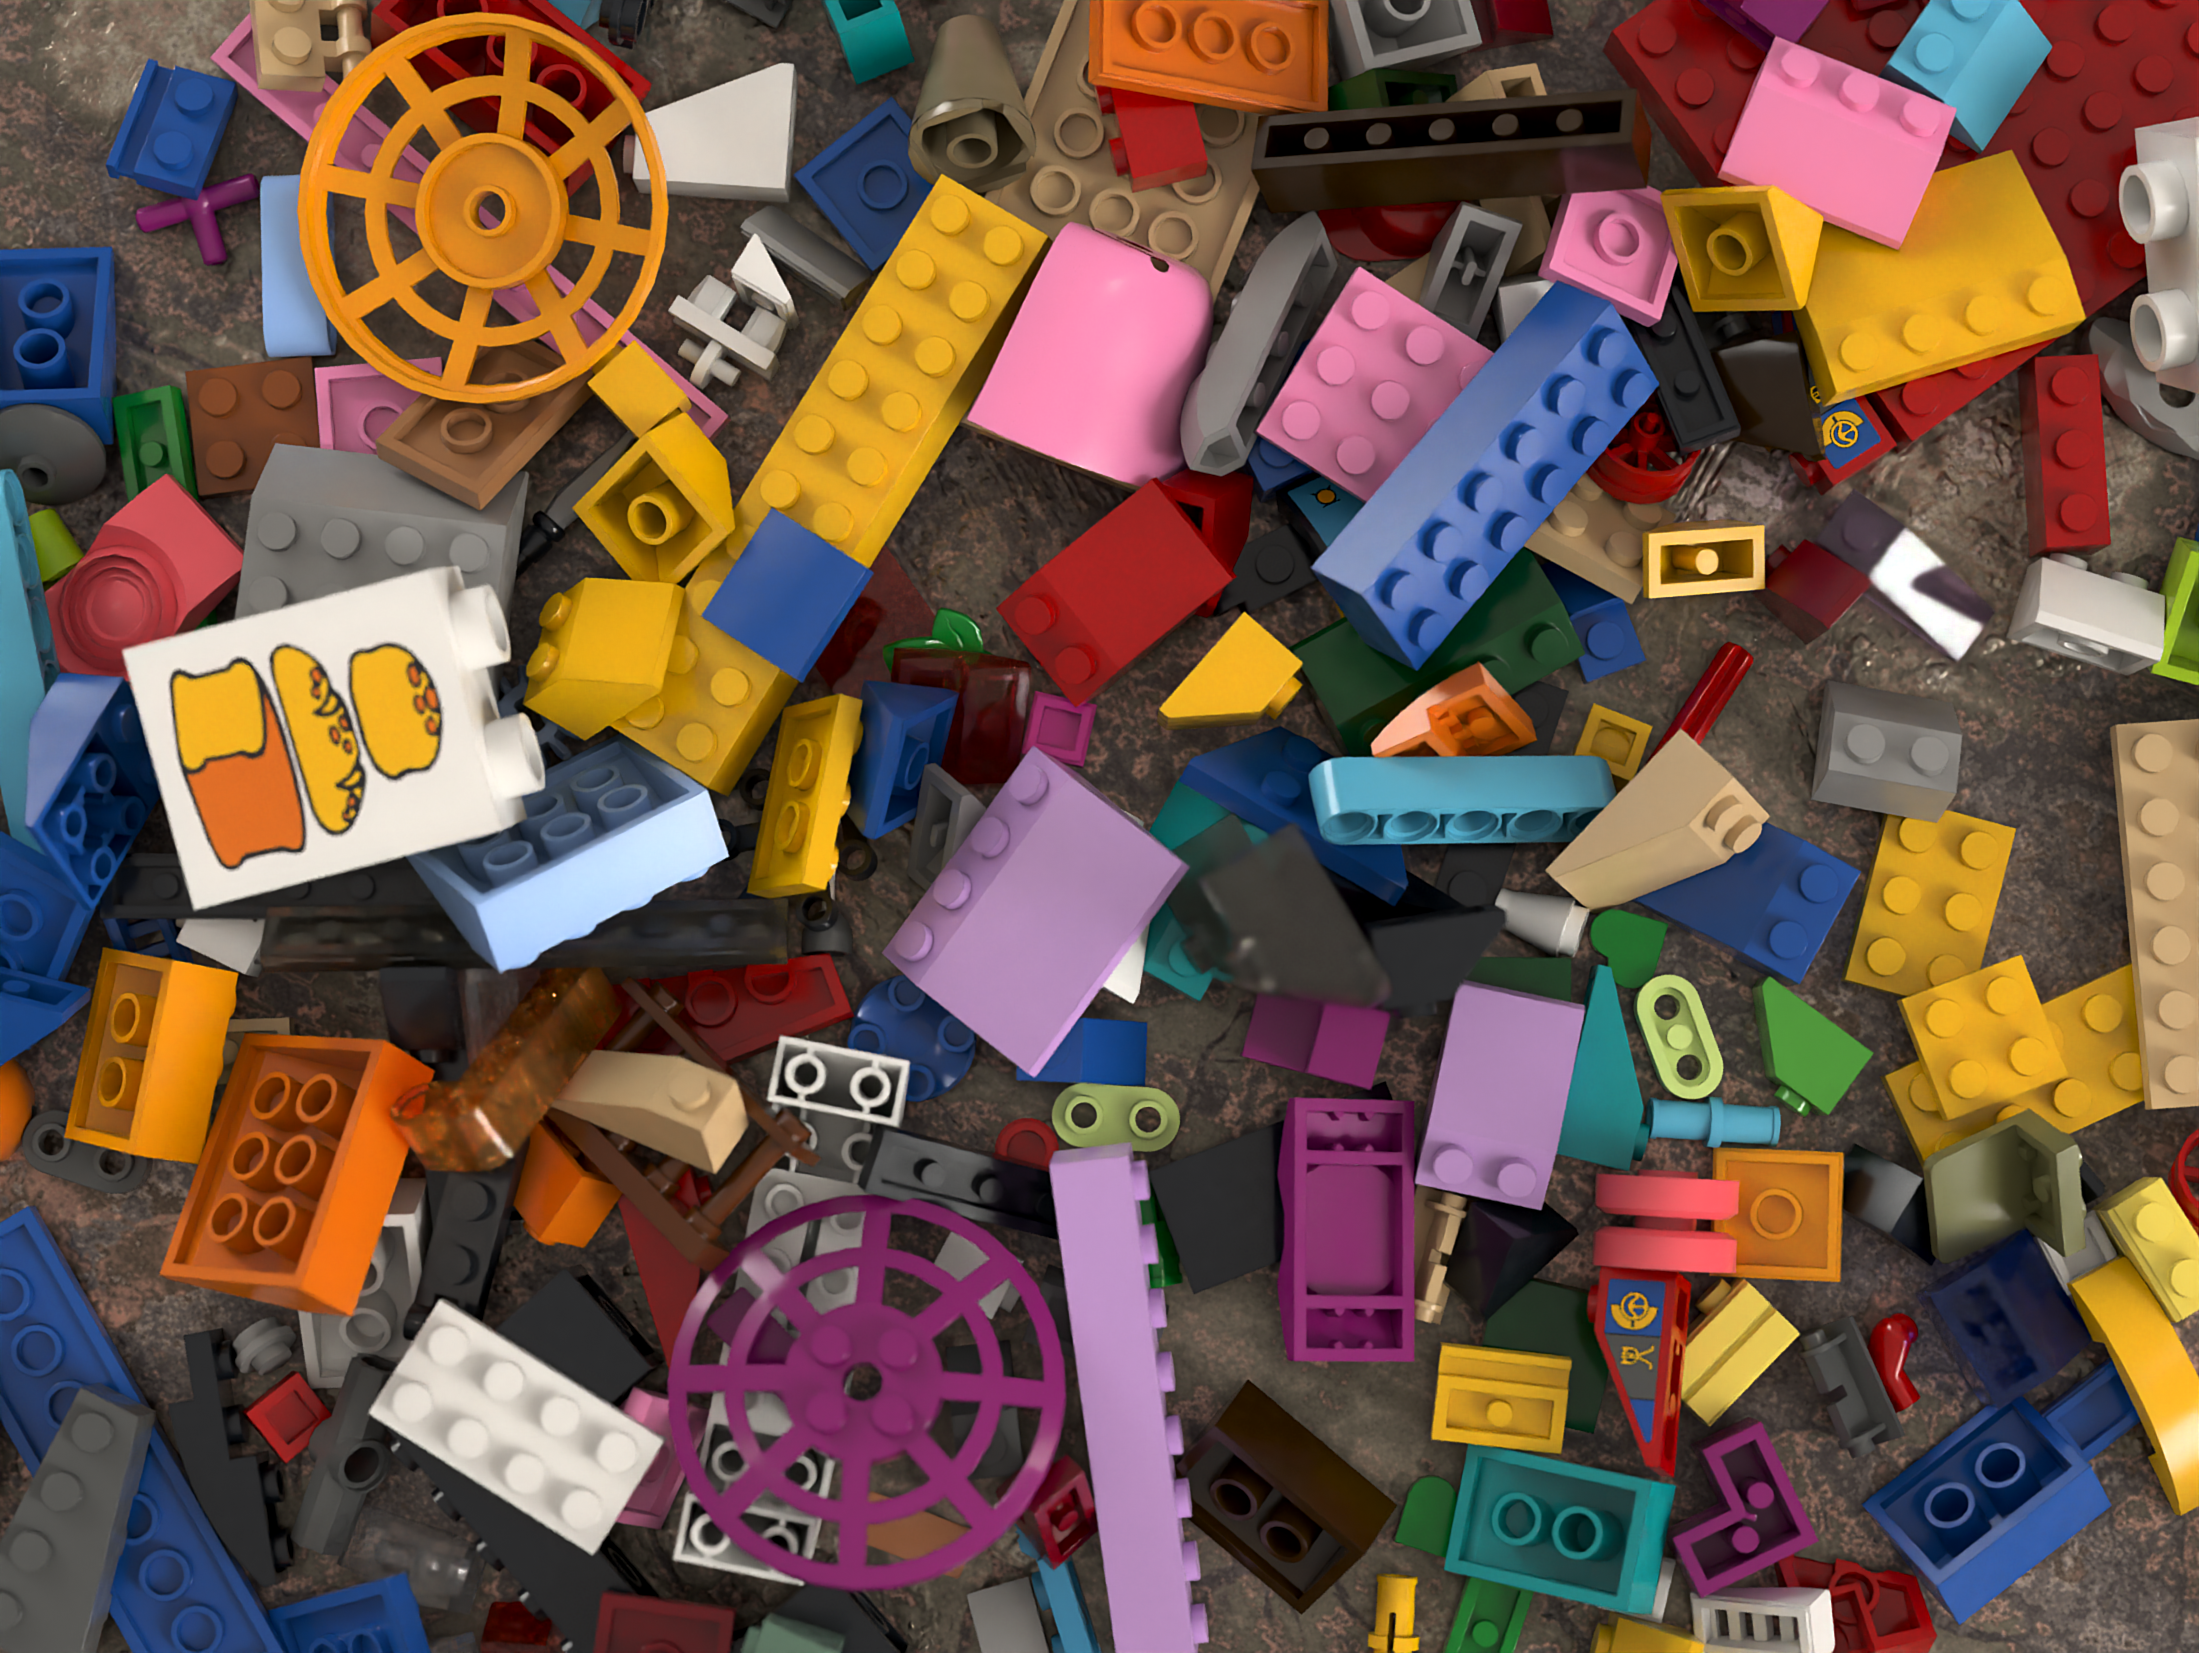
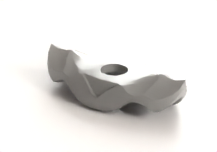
M2107 317L2094 319L2088 324L2080 343V355L2098 354L2101 393L2110 403L2115 413L2129 427L2155 445L2169 452L2199 460V394L2193 392L2189 405L2182 408L2166 404L2160 396V383L2156 382V373L2147 370L2135 352L2130 323Z

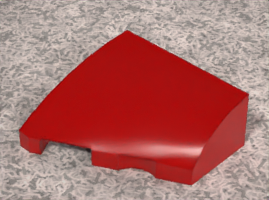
M1794 1554L1774 1563L1779 1587H1806L1829 1590L1835 1646L1831 1653H1928L1937 1638L1920 1586L1914 1575L1891 1570L1873 1573L1865 1570L1855 1562L1836 1558L1834 1564L1794 1556Z

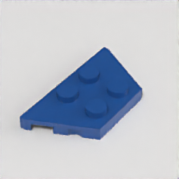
M1279 726L1191 758L1179 782L1395 907L1408 885L1401 844L1340 845L1324 840L1320 834L1308 783L1309 774L1320 763L1336 757L1320 749L1310 739L1298 736L1288 729Z

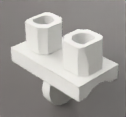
M707 275L687 300L678 295L668 310L671 315L675 316L674 324L708 344L706 348H703L687 338L678 351V355L695 365L690 377V383L699 389H704L712 378L716 377L727 385L734 386L741 374V370L724 361L726 355L771 382L780 367L776 354L782 345L788 329L786 322L765 308L757 306L741 333L727 325L723 320L737 300L738 295L730 287L710 275Z

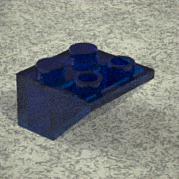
M2027 1228L2015 1232L1915 1293L1981 1404L1995 1409L2004 1407L2055 1376L2093 1340L2085 1323Z

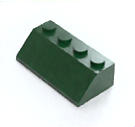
M1525 546L1515 554L1482 596L1477 599L1417 671L1365 644L1346 616L1289 647L1290 652L1303 662L1300 672L1338 750L1344 757H1374L1371 748L1372 742L1399 713L1437 684L1478 662L1511 696L1585 655V651L1560 597L1531 551Z

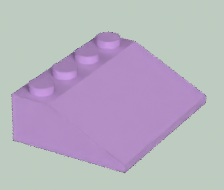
M1033 745L882 954L917 987L1027 1074L1036 1077L1190 866L1079 773Z

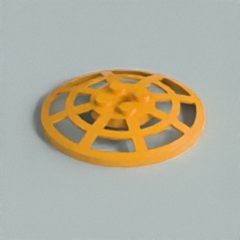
M475 12L443 16L408 28L376 47L348 73L327 101L310 136L300 173L297 214L300 246L310 283L328 319L355 352L377 371L408 389L442 400L491 404L520 401L554 390L586 372L614 348L637 318L654 285L665 248L668 197L665 168L655 133L638 99L609 64L588 46L556 28L515 15ZM486 35L505 37L503 76L487 75L465 78L444 85L432 92L409 62V59L429 48L456 39ZM532 42L551 47L580 63L607 87L616 100L589 123L585 116L565 98L542 85L529 82ZM388 76L411 108L399 118L385 137L374 159L371 173L333 166L338 145L353 115L373 88ZM501 96L497 133H479L463 137L445 111L455 104L473 98ZM527 101L554 114L575 135L549 157L537 147L523 141ZM630 123L640 140L650 175L653 208L650 230L619 224L620 203L618 183L611 158L605 146ZM424 126L441 152L426 169L420 184L392 178L404 149ZM589 159L594 167L599 185L601 202L600 220L569 214L568 195L563 182L566 177ZM328 191L366 199L364 213L367 241L374 265L380 276L348 295L338 278L329 246L326 215ZM496 193L505 204V216L499 226L488 230L480 221L479 208L487 196ZM388 204L415 209L416 227L424 247L399 264L394 256L388 233ZM564 240L595 246L593 256L583 276L570 293L563 298L546 268L557 256ZM614 250L645 256L640 277L625 307L605 333L588 347L573 315L584 306L598 288L611 262ZM439 269L455 281L468 285L460 321L453 320L434 309L417 294L413 286ZM525 284L541 315L512 326L485 327L494 290L510 289ZM395 299L400 307L419 324L442 337L454 340L442 377L425 372L397 356L370 331L361 318L390 300ZM551 331L566 362L551 372L520 382L494 385L468 383L480 346L517 345L539 338Z

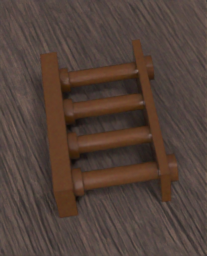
M628 976L620 986L641 1008L602 1051L635 1053L649 1036L661 1026L683 1048L676 1057L684 1058L737 1081L745 1111L768 1133L701 1207L694 1204L689 1210L675 1194L681 1188L678 1181L693 1165L666 1155L659 1164L652 1161L646 1166L633 1153L639 1146L638 1142L550 1106L547 1098L557 1086L559 1080L543 1072L539 1073L524 1092L691 1264L712 1272L731 1254L717 1239L723 1232L720 1226L721 1223L787 1152L790 1156L811 1167H814L822 1157L805 1142L812 1135V1132L799 1118L785 1107L776 1113L678 1015L685 1006L670 990L658 981L649 988Z

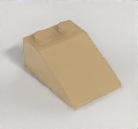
M1680 729L1545 871L1595 915L1726 863L1734 853L1745 851L1757 840L1762 831V824L1770 815L1724 767Z

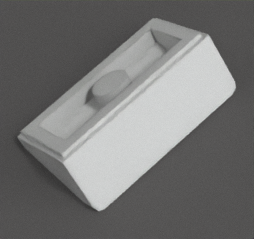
M755 233L731 270L742 302L754 309L757 306L765 308L783 319L789 330L792 328L795 330L800 321L791 295L761 239Z

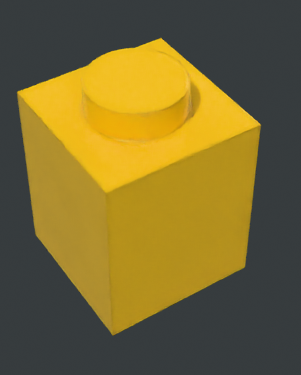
M635 340L624 349L620 345H615L614 348L593 365L591 371L595 376L587 382L594 395L637 440L646 432L683 412L687 413L693 407L687 395Z

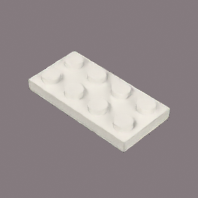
M445 1299L438 1301L368 1412L371 1416L592 1555L599 1549L667 1440L662 1435Z

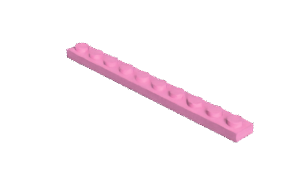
M250 13L210 57L217 67L307 143H309L310 136L327 101L339 87L333 79L325 74L326 78L322 92L258 89ZM361 104L353 115L338 145L333 165L371 173L374 159L391 129ZM408 144L397 163L392 178L420 184L430 162ZM388 204L387 211L419 237L416 227L415 209ZM480 205L479 218L482 225L488 230L499 226L501 222ZM550 264L546 269L564 298L575 285ZM525 284L510 289L494 290L492 300L519 323L541 315ZM591 298L573 315L588 347L600 338L615 320ZM627 330L616 345H620L624 349L635 340L687 395L693 406L687 414L712 443L731 421L729 415ZM551 331L538 338L549 349L562 355Z

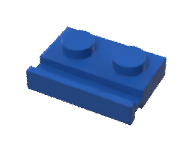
M148 58L106 162L109 177L119 179V176L135 179L137 185L197 201L239 96L236 82L175 66L174 70L159 66L158 61Z

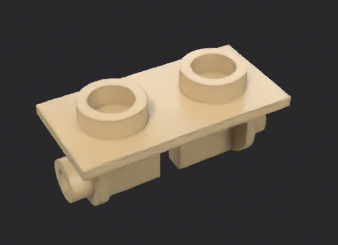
M1416 1184L1414 1189V1318L1440 1325L1450 1289L1443 1283L1447 1270L1446 1264L1471 1202L1476 1201Z

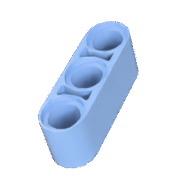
M300 175L263 176L261 180L263 334L269 357L335 355L337 329L328 319L310 283L301 251L297 214ZM328 191L326 209L328 237L335 264L333 192Z

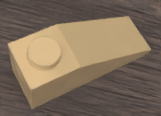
M582 1049L547 1098L550 1106L715 1175L749 1125L735 1079L684 1058L674 1056Z

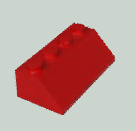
M382 0L371 12L370 42L373 50L408 28L443 16L475 12L515 15L556 28L588 46L618 73L636 96L640 105L651 90V83L547 0ZM486 35L456 39L429 48L409 59V62L432 92L444 85L465 78L487 75L503 76L505 37ZM532 42L529 82L542 85L565 98L585 116L589 123L616 100L607 87L580 63L551 47ZM501 96L473 98L455 104L448 109L478 133H497ZM527 101L523 141L537 147L549 157L575 135L554 114ZM625 129L605 146L608 154L611 153ZM590 159L563 180L568 199L595 172Z

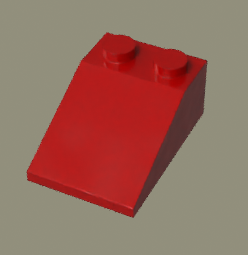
M1155 477L1042 566L995 609L1074 707L1077 708L1108 690L1237 576L1158 478Z

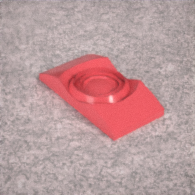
M165 474L104 523L86 555L65 577L44 592L61 673L124 677L133 691L122 650L193 632L240 582L243 549L173 475Z

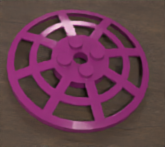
M875 1194L840 1196L804 1205L768 1222L737 1244L730 1252L731 1254L709 1274L691 1302L675 1341L668 1377V1419L676 1456L691 1491L715 1525L746 1554L777 1573L813 1586L852 1592L893 1590L932 1580L966 1564L999 1540L1027 1509L1047 1476L1060 1440L1066 1404L1064 1359L1056 1326L1038 1286L1018 1259L989 1232L954 1211L919 1199L912 1198L903 1202ZM865 1212L861 1247L845 1248L818 1255L795 1266L785 1274L761 1251L763 1246L777 1236L809 1221L841 1213ZM895 1213L914 1216L943 1226L974 1244L990 1259L959 1282L950 1273L924 1258L901 1250L888 1249L891 1215ZM740 1267L763 1293L753 1303L739 1325L729 1350L727 1365L689 1366L693 1343L707 1309L723 1284ZM858 1267L856 1297L853 1304L834 1308L821 1315L798 1290L803 1284L826 1273ZM885 1268L918 1277L938 1289L943 1295L912 1319L895 1308L882 1305ZM1008 1279L1020 1294L1034 1323L1043 1358L1044 1381L1003 1377V1363L997 1338L985 1312L978 1302ZM777 1307L800 1332V1335L789 1351L785 1365L747 1364L748 1356L759 1330L770 1313ZM961 1315L967 1321L977 1342L983 1375L944 1372L940 1357L932 1342L935 1336ZM862 1367L873 1368L882 1375V1387L879 1393L868 1401L853 1400L845 1391L848 1376L854 1370ZM745 1392L783 1393L786 1410L794 1424L765 1452L759 1447L750 1427L745 1406ZM687 1393H725V1409L730 1432L742 1458L749 1466L721 1497L708 1480L694 1448L687 1416ZM943 1400L979 1402L980 1409L972 1432L959 1454L951 1461L928 1435L937 1421ZM1010 1405L1042 1409L1039 1430L1028 1460L1009 1492L992 1509L966 1477L976 1468L990 1445L1000 1418L1001 1406ZM812 1447L828 1459L843 1464L841 1501L831 1500L808 1492L790 1481L783 1473ZM908 1453L931 1479L923 1486L902 1496L879 1502H868L870 1466L891 1462ZM768 1488L777 1498L802 1513L828 1522L840 1523L838 1565L816 1562L785 1551L752 1531L739 1517ZM946 1497L972 1527L955 1541L924 1556L890 1565L866 1566L868 1524H883L910 1517L935 1505Z

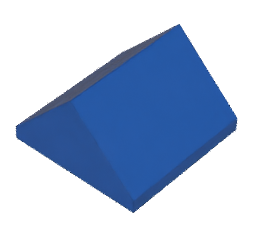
M864 680L859 698L863 700L859 718L863 724V736L858 750L851 759L847 779L851 788V797L846 810L847 815L863 836L875 840L916 818L924 765L936 763L941 767L959 697L958 692L945 688Z

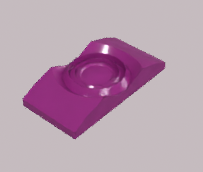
M1289 1098L1277 1172L1284 1210V1248L1277 1280V1290L1288 1361L1414 1362V1101Z

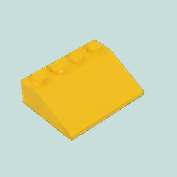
M2012 150L1934 172L1898 250L1823 220L1807 303L1800 310H1792L1823 407L2066 335L2086 319L2067 258Z

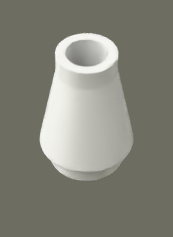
M1501 888L1495 905L1505 909L1507 923L1503 927L1505 930L1554 958H1557L1559 953L1572 958L1575 957L1586 927L1590 909L1576 905V898L1515 892Z

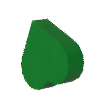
M1611 909L1598 914L1592 920L1588 927V941L1596 954L1605 958V966L1611 967L1615 985L1622 989H1635L1652 979L1656 971L1668 923L1623 910Z
M1426 1475L1419 1477L1411 1484L1394 1533V1542L1437 1556L1446 1557L1457 1504L1455 1489L1447 1480L1437 1475Z

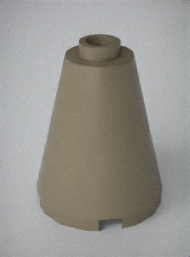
M969 14L961 15L946 21L937 32L908 135V156L914 171L929 184L935 185L940 175L943 174L976 194L999 190L1019 180L1026 172V162L1030 159L1031 155L1034 157L1036 151L1035 132L997 27L986 18Z

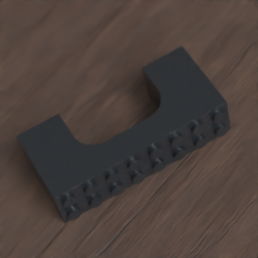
M581 1264L564 1268L495 1329L499 1334L612 1405L620 1401L633 1387L637 1386L664 1362V1359ZM385 1425L394 1437L388 1445L395 1456L410 1471L415 1472L419 1468L424 1471L437 1487L431 1492V1495L442 1511L455 1522H458L463 1517L479 1535L474 1545L485 1561L498 1572L506 1567L521 1584L522 1588L517 1592V1595L527 1610L540 1622L545 1621L549 1617L564 1634L565 1638L560 1642V1645L565 1653H594L601 1597L605 1590L664 1598L609 1533L597 1552L592 1555ZM831 1556L825 1562L838 1565V1561L834 1556ZM805 1583L804 1586H797L765 1616L751 1624L752 1626L763 1628L768 1614L774 1613L846 1635L841 1653H917L864 1591L852 1592ZM751 1625L734 1630L731 1653H742Z

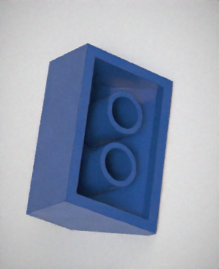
M2013 1386L1862 1503L1865 1511L1915 1576L1959 1625L2112 1506L2091 1465Z

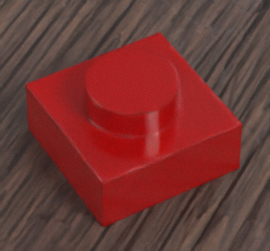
M294 1370L242 1411L283 1463H288L309 1445L310 1437L315 1428L323 1420L332 1416L301 1375Z

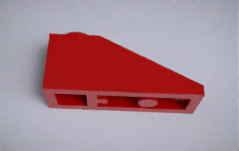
M692 1166L678 1181L681 1188L675 1196L690 1210L694 1204L701 1207L714 1193V1189L709 1176L698 1177L695 1166ZM622 1194L617 1202L670 1371L676 1338L691 1302L704 1284L706 1270L691 1264L640 1210Z

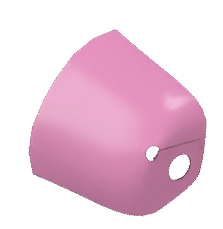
M1069 222L1056 237L1046 255L967 419L1005 438L1049 456L1142 487L1155 477L1162 483L1189 467L1183 453L1180 435L1183 404L1191 383L1206 367V358L1211 347L1214 312L1213 296L1208 281L1195 267L1099 228ZM1150 258L1166 262L1168 265L1167 272L1156 270Z

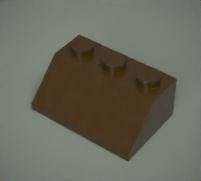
M1249 1379L1217 1411L1187 1447L1184 1454L1174 1463L1176 1479L1188 1478L1192 1517L1187 1518L1301 1615L1367 1553L1397 1507V1504Z

